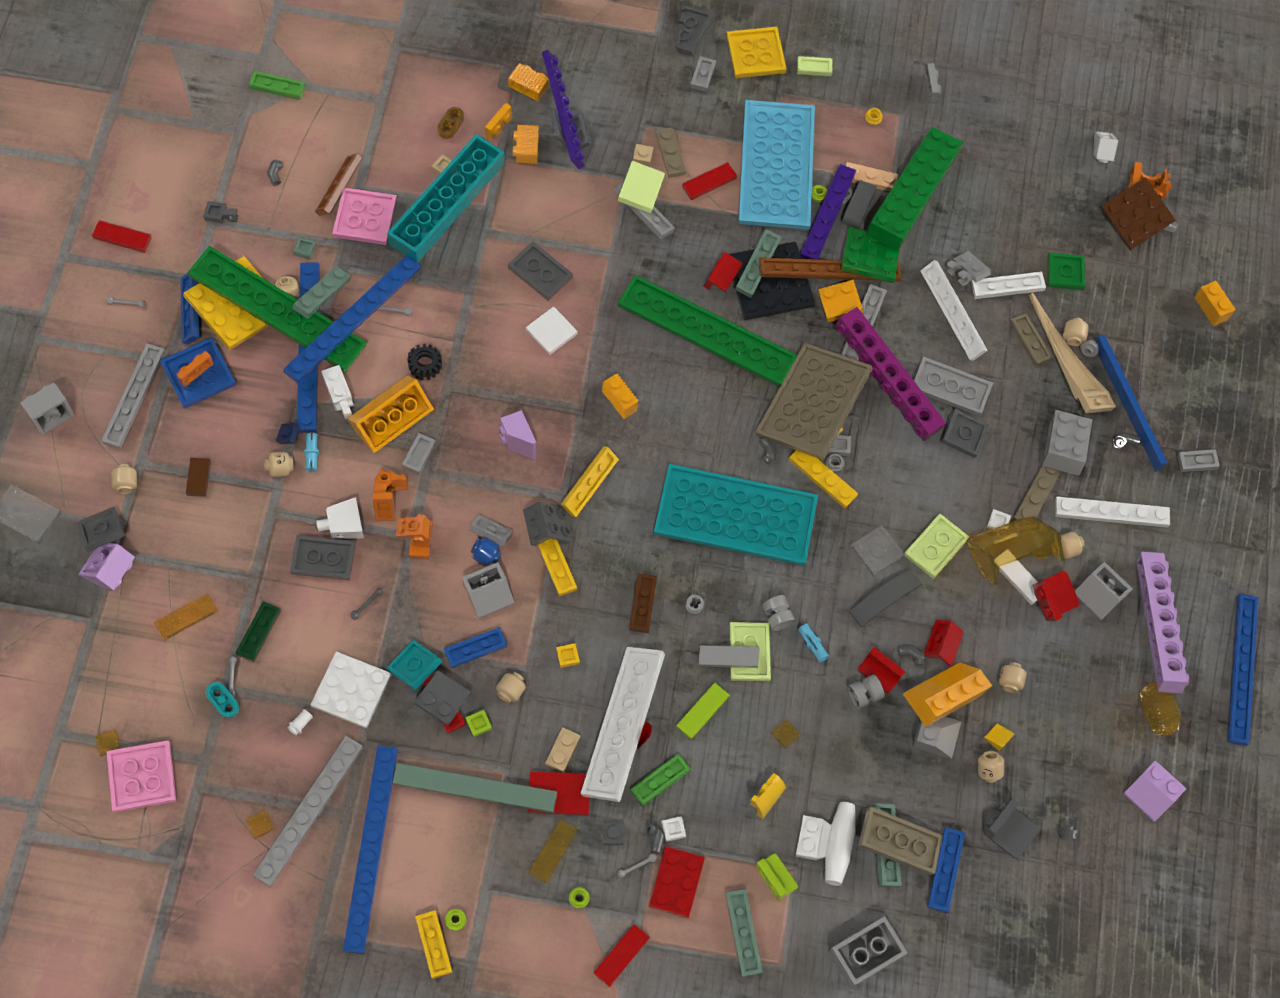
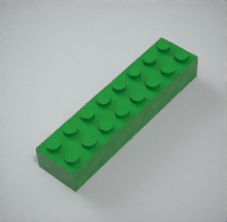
M931 127L871 221L867 236L899 251L958 157L963 142Z

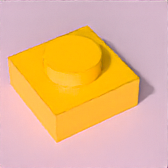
M576 643L556 647L560 668L580 664Z

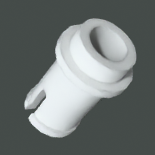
M303 709L293 722L288 723L287 729L295 736L298 733L301 734V730L313 716Z

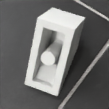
M1095 131L1094 157L1103 163H1108V160L1114 161L1118 139L1112 133Z

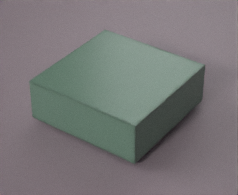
M299 237L294 247L293 255L311 260L317 246L316 241Z

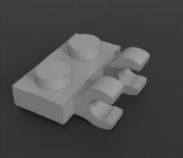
M969 251L955 257L954 261L947 263V266L950 268L947 270V273L950 276L958 273V276L961 278L958 282L962 286L972 280L977 283L991 275L990 269Z

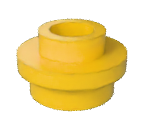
M871 108L865 114V120L871 125L880 124L883 118L881 111L877 108Z

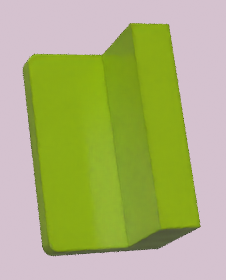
M776 853L756 863L755 868L778 901L798 888L797 883Z

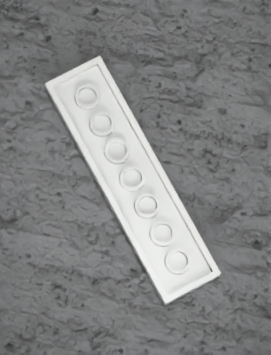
M634 647L626 648L582 787L581 794L584 797L620 802L665 657L663 651Z

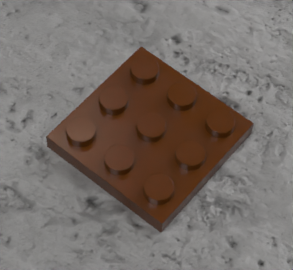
M1146 177L1100 207L1130 251L1176 221Z

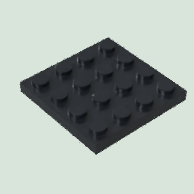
M796 241L779 244L771 258L801 259ZM755 249L729 254L742 262L741 268L733 279L735 288ZM761 277L751 298L736 290L744 321L815 307V300L808 278Z

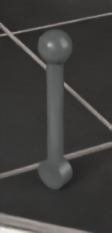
M376 589L375 594L357 611L351 612V618L353 620L358 619L359 613L377 596L383 594L382 589Z

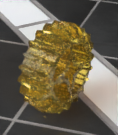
M1157 683L1144 686L1140 695V702L1142 703V709L1149 727H1152L1153 732L1158 736H1168L1177 732L1181 725V716L1175 696L1169 692H1158Z

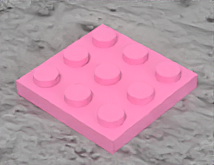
M344 187L332 232L333 237L387 245V232L391 229L397 195Z
M169 740L107 751L111 804L114 813L177 802Z

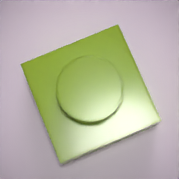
M484 710L465 718L473 737L492 730Z

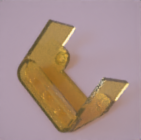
M1025 517L967 539L968 549L981 576L994 585L998 584L997 574L1000 573V566L1022 558L1032 556L1037 558V560H1045L1049 556H1054L1060 561L1065 560L1060 532L1036 517Z

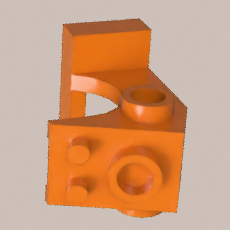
M1135 162L1130 171L1128 188L1146 177L1161 199L1167 198L1168 191H1171L1172 181L1168 180V178H1171V173H1167L1165 168L1162 174H1156L1155 177L1147 176L1141 171L1142 163Z
M381 469L376 476L373 493L375 521H395L392 492L408 490L405 475H397L392 471Z
M417 514L415 517L398 518L396 537L411 538L410 558L429 559L433 521L427 519V516L423 514Z

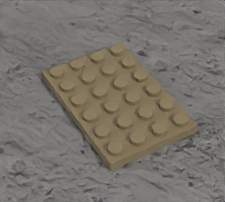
M804 343L755 432L756 436L766 437L769 441L824 460L873 370L872 365Z

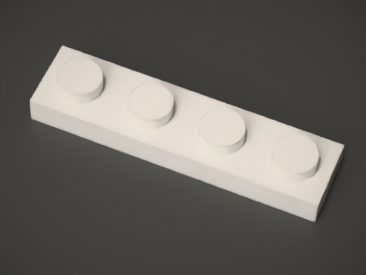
M1042 272L984 278L977 283L973 280L971 281L974 299L1039 292L1046 289Z

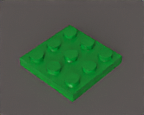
M849 227L841 270L893 284L896 277L899 251L867 236L868 231Z

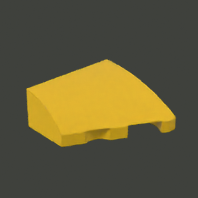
M775 773L764 783L757 796L754 795L751 799L750 805L757 809L756 815L761 819L765 818L786 789L785 783Z

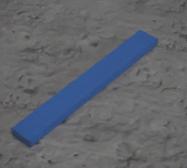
M1098 336L1095 341L1099 346L1098 355L1138 437H1140V441L1155 472L1162 470L1167 460L1106 336Z
M1239 594L1237 596L1227 742L1248 746L1259 597Z

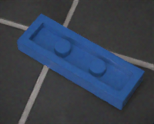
M499 627L444 648V651L452 669L507 647V643Z

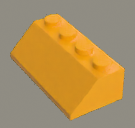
M407 375L347 419L356 434L375 453L433 411L434 408L418 381Z
M960 662L904 692L903 695L925 727L981 697L992 685L981 669Z

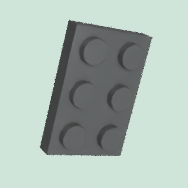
M534 242L530 243L508 264L509 270L548 301L573 278V274Z
M297 535L290 570L291 575L350 580L356 545L355 541Z

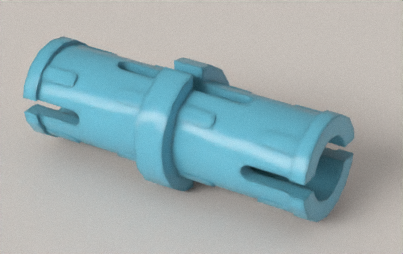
M311 433L306 434V449L304 450L306 472H311V465L312 472L318 471L317 456H319V450L317 449L318 434L313 433V440H311Z
M809 624L801 626L798 632H800L807 643V648L812 650L818 662L821 663L828 659L830 655L820 643L821 639L816 637L811 630Z

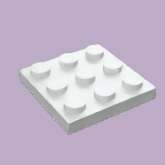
M336 652L312 700L311 707L367 729L392 675L387 671Z

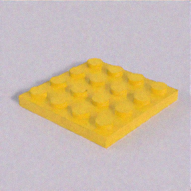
M244 256L236 261L262 277ZM201 283L183 293V297L229 350L269 326Z

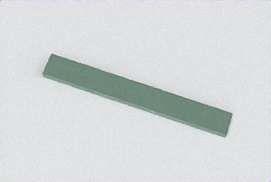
M397 763L393 778V785L549 813L554 812L557 797L556 791Z

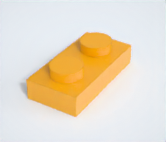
M505 103L485 126V137L489 140H492L495 135H499L502 127L512 119V110L509 104Z

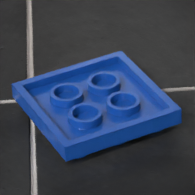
M212 337L160 360L184 409L236 386V382ZM207 351L211 355L214 364L184 388L176 374L182 367L189 365L197 355Z

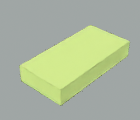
M798 56L797 74L832 76V58Z

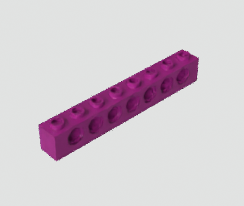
M856 307L842 315L836 323L838 332L846 338L849 346L856 351L861 362L872 365L871 375L881 384L882 390L891 397L893 404L900 409L905 420L910 422L917 436L925 441L941 431L946 422L859 308Z

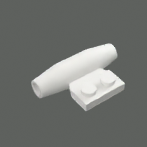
M840 802L831 825L824 819L803 815L796 857L811 860L825 858V882L827 884L841 886L850 863L855 835V805L848 802Z

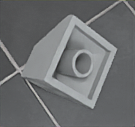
M945 716L925 727L920 720L913 747L952 759L961 721Z

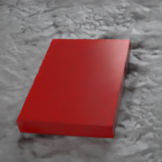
M530 771L529 787L556 791L557 797L553 813L527 809V813L589 816L590 798L584 797L581 794L587 774Z

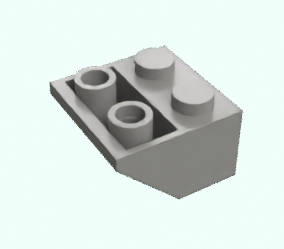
M498 562L462 577L463 587L478 619L515 604L505 575Z
M1104 562L1075 590L1078 600L1102 621L1129 595L1133 588Z

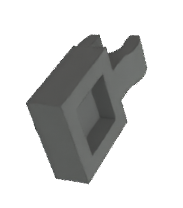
M207 202L203 218L205 221L223 223L224 218L231 222H237L239 215L236 214V209H227L224 203Z

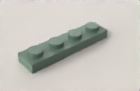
M765 229L735 290L750 298L752 297L762 277L759 273V258H771L782 238L781 236Z
M336 266L294 303L292 309L308 319L350 281L351 275Z
M876 803L873 805V808L896 816L895 804ZM877 854L879 887L902 886L900 863Z
M744 889L726 892L725 896L741 978L762 974L763 971L747 891Z

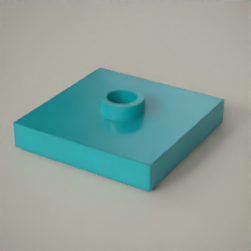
M413 639L386 669L416 691L442 663V660Z

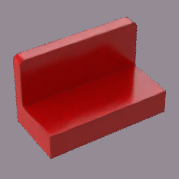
M724 252L703 287L710 290L712 285L726 292L741 268L742 262Z
M935 620L924 652L927 658L942 659L947 665H953L963 636V630L952 620Z
M873 647L867 658L858 667V671L865 677L875 675L887 694L890 693L906 672L875 647Z

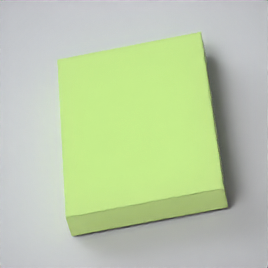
M632 161L617 201L651 213L665 173Z
M939 514L908 548L904 556L934 579L970 537L943 515Z
M730 622V646L759 647L760 649L758 668L730 667L731 681H770L769 623Z

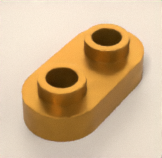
M449 108L439 122L437 129L438 135L441 138L450 139L459 129L464 120V114L460 108Z

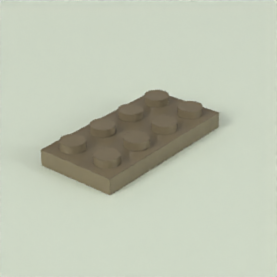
M869 807L866 811L858 847L926 874L934 875L943 835L876 808Z

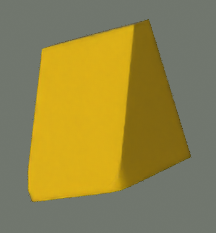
M997 723L984 738L1000 751L1015 734Z

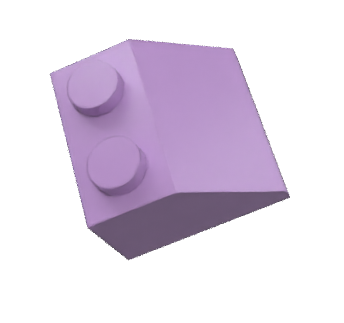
M522 410L500 418L501 425L498 427L501 433L499 434L501 443L503 445L506 444L508 450L531 459L537 458L536 441Z
M108 543L93 551L78 575L104 589L114 590L120 585L121 578L125 572L132 567V561L135 556L118 544Z
M1154 761L1123 794L1155 822L1180 797L1186 788L1157 761Z

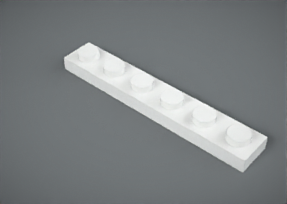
M932 261L921 270V273L968 358L974 361L988 350L938 261Z
M1056 497L1055 517L1168 528L1170 525V507Z

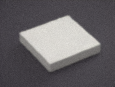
M552 307L526 327L529 335L549 356L578 334V331L555 307Z

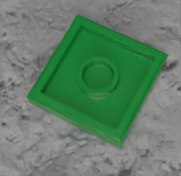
M1049 253L1047 256L1048 287L1084 290L1085 256Z

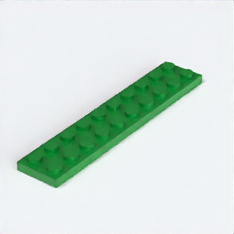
M210 245L187 272L188 276L304 348H307L334 323L317 311L307 319L292 309L297 301L296 298ZM352 333L324 360L334 366L339 365L341 370L346 373L367 346V342Z
M637 275L634 276L618 302V307L778 387L782 385L798 356Z

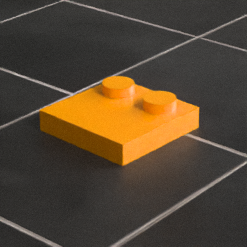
M854 280L818 289L827 322L839 320L842 315L856 307L863 313Z

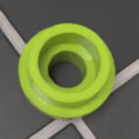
M822 185L813 186L812 200L815 202L824 201L828 192L827 189Z
M577 887L570 892L569 902L574 908L581 909L588 905L590 895L586 889ZM577 895L583 896L581 902L576 901L575 897Z
M453 909L447 913L445 923L449 929L458 931L465 926L466 916L463 911ZM458 916L460 920L457 923H453L452 918Z

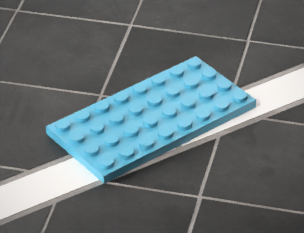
M745 100L738 224L810 230L815 105Z

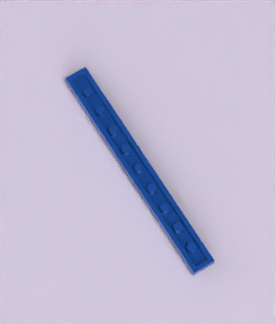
M406 255L284 368L283 372L298 384L421 269V265L409 255Z
M319 262L300 263V298L319 282ZM299 344L298 355L305 349V348H304L303 346H301L300 344ZM318 366L298 383L297 425L300 426L298 433L317 432Z
M377 746L343 952L365 954L398 748Z

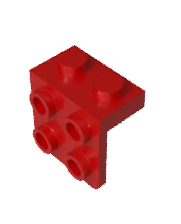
M1066 571L1056 573L1032 585L1046 621L1060 620L1063 618L1061 614L1079 606V600Z

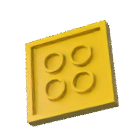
M778 27L727 32L726 37L735 78L786 73L787 69Z

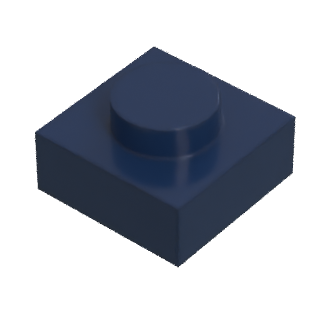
M296 423L282 424L276 441L280 444H294L300 426Z

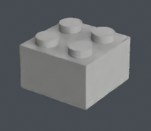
M54 382L44 386L39 392L27 396L24 401L20 402L41 436L75 416L66 398Z

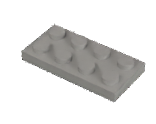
M923 357L914 382L925 396L979 417L983 412L993 385L990 381Z

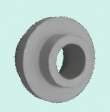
M1087 340L1080 346L1081 352L1087 357H1095L1099 352V346L1093 340Z
M831 454L826 458L825 465L833 472H839L844 467V459L839 454ZM831 462H836L838 465L834 466Z

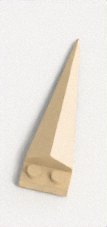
M1030 293L1031 302L1075 399L1081 402L1082 408L1086 413L1113 410L1116 406L1108 390L1079 360L1057 331L1034 293Z

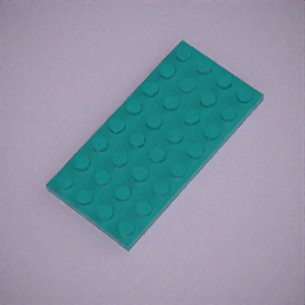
M669 464L653 535L805 566L818 495Z

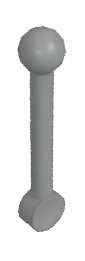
M113 297L106 299L109 305L120 303L138 305L139 307L145 306V301L143 300L139 302L117 300Z
M381 306L379 309L376 310L379 311L381 309L393 312L405 313L406 316L412 315L411 308H406L404 310Z
M232 656L229 659L231 669L228 691L234 697V669L237 658Z
M651 854L648 859L626 870H619L618 876L623 878L627 873L649 862H656L657 856Z

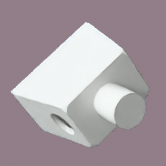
M356 498L327 507L328 518L316 520L318 531L330 530L332 539L364 538Z

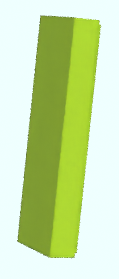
M714 683L676 725V728L692 740L730 695Z

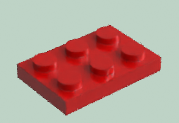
M665 846L649 907L689 919L705 857Z

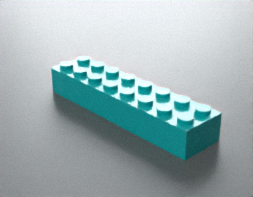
M475 134L387 232L388 244L405 256L409 255L418 263L504 166L505 152Z

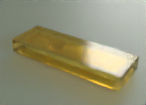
M206 594L154 623L165 641L217 613L218 610L209 594Z
M560 819L528 873L547 884L577 834L578 829Z

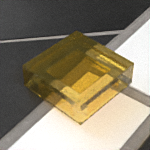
M788 720L772 732V735L784 749L800 736L799 732Z
M116 730L95 736L101 757L107 755V751L121 749Z
M266 811L246 820L255 840L274 830Z

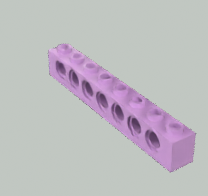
M1141 552L1136 564L1158 692L1182 693L1185 686L1189 684V675L1185 671L1186 658L1182 654L1183 642L1179 637L1180 625L1176 621L1177 609L1174 608V593L1171 592L1169 564L1165 560L1164 553Z

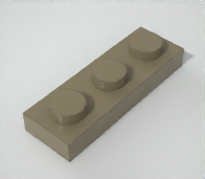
M673 127L656 130L655 135L668 178L685 175L686 170Z

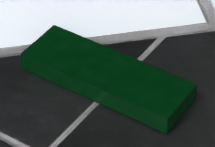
M264 601L261 603L235 652L236 655L255 662L281 613V608Z

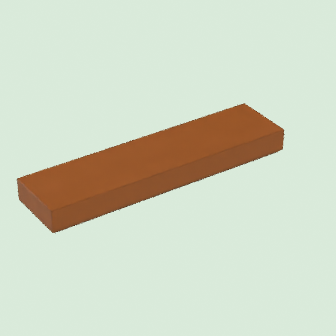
M358 153L346 157L315 210V213L319 216L331 212L362 158Z

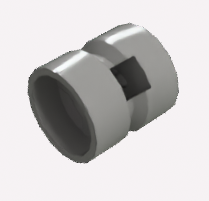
M785 595L773 597L762 604L765 615L770 617L768 622L772 631L785 629L795 623L796 620L792 611L788 610L789 603Z
M875 675L864 678L862 683L857 681L848 685L849 696L857 709L869 705L870 701L876 702L884 698L883 687Z

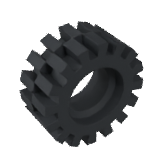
M423 344V347L416 345L417 349L413 347L411 349L412 353L409 352L407 358L410 373L414 374L417 379L420 376L421 380H424V377L430 380V376L435 378L436 373L439 374L440 369H442L440 352L437 351L436 347L432 349L430 344L428 347H426V344ZM422 357H429L432 363L430 366L421 367L418 365V360Z

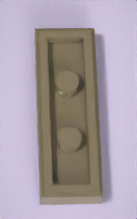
M1027 313L1010 319V325L1035 367L1051 361L1053 357Z

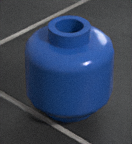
M485 537L481 540L477 539L471 550V553H473L472 558L484 566H489L492 562L496 563L501 555L498 552L499 545Z

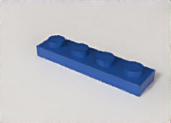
M188 273L180 277L182 343L189 345L197 340L200 335L199 314L183 297V293L199 284V282L189 277Z
M947 827L944 828L927 908L944 913L949 912L965 832Z

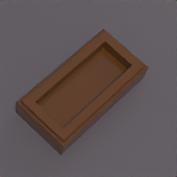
M190 458L186 487L187 496L206 497L211 464L210 459Z

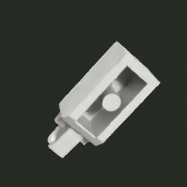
M337 365L321 372L335 411L342 410L345 419L352 415L350 407L354 404L341 368Z

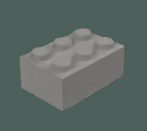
M1055 410L1049 423L1042 466L1079 476L1086 463L1092 419Z
M884 916L832 947L829 954L852 989L900 960L908 952Z

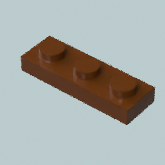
M638 573L629 631L649 633L657 576Z

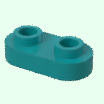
M213 682L207 687V698L224 718H234L239 713V703L222 683ZM221 691L220 696L215 697V692ZM228 706H233L230 712L226 711Z

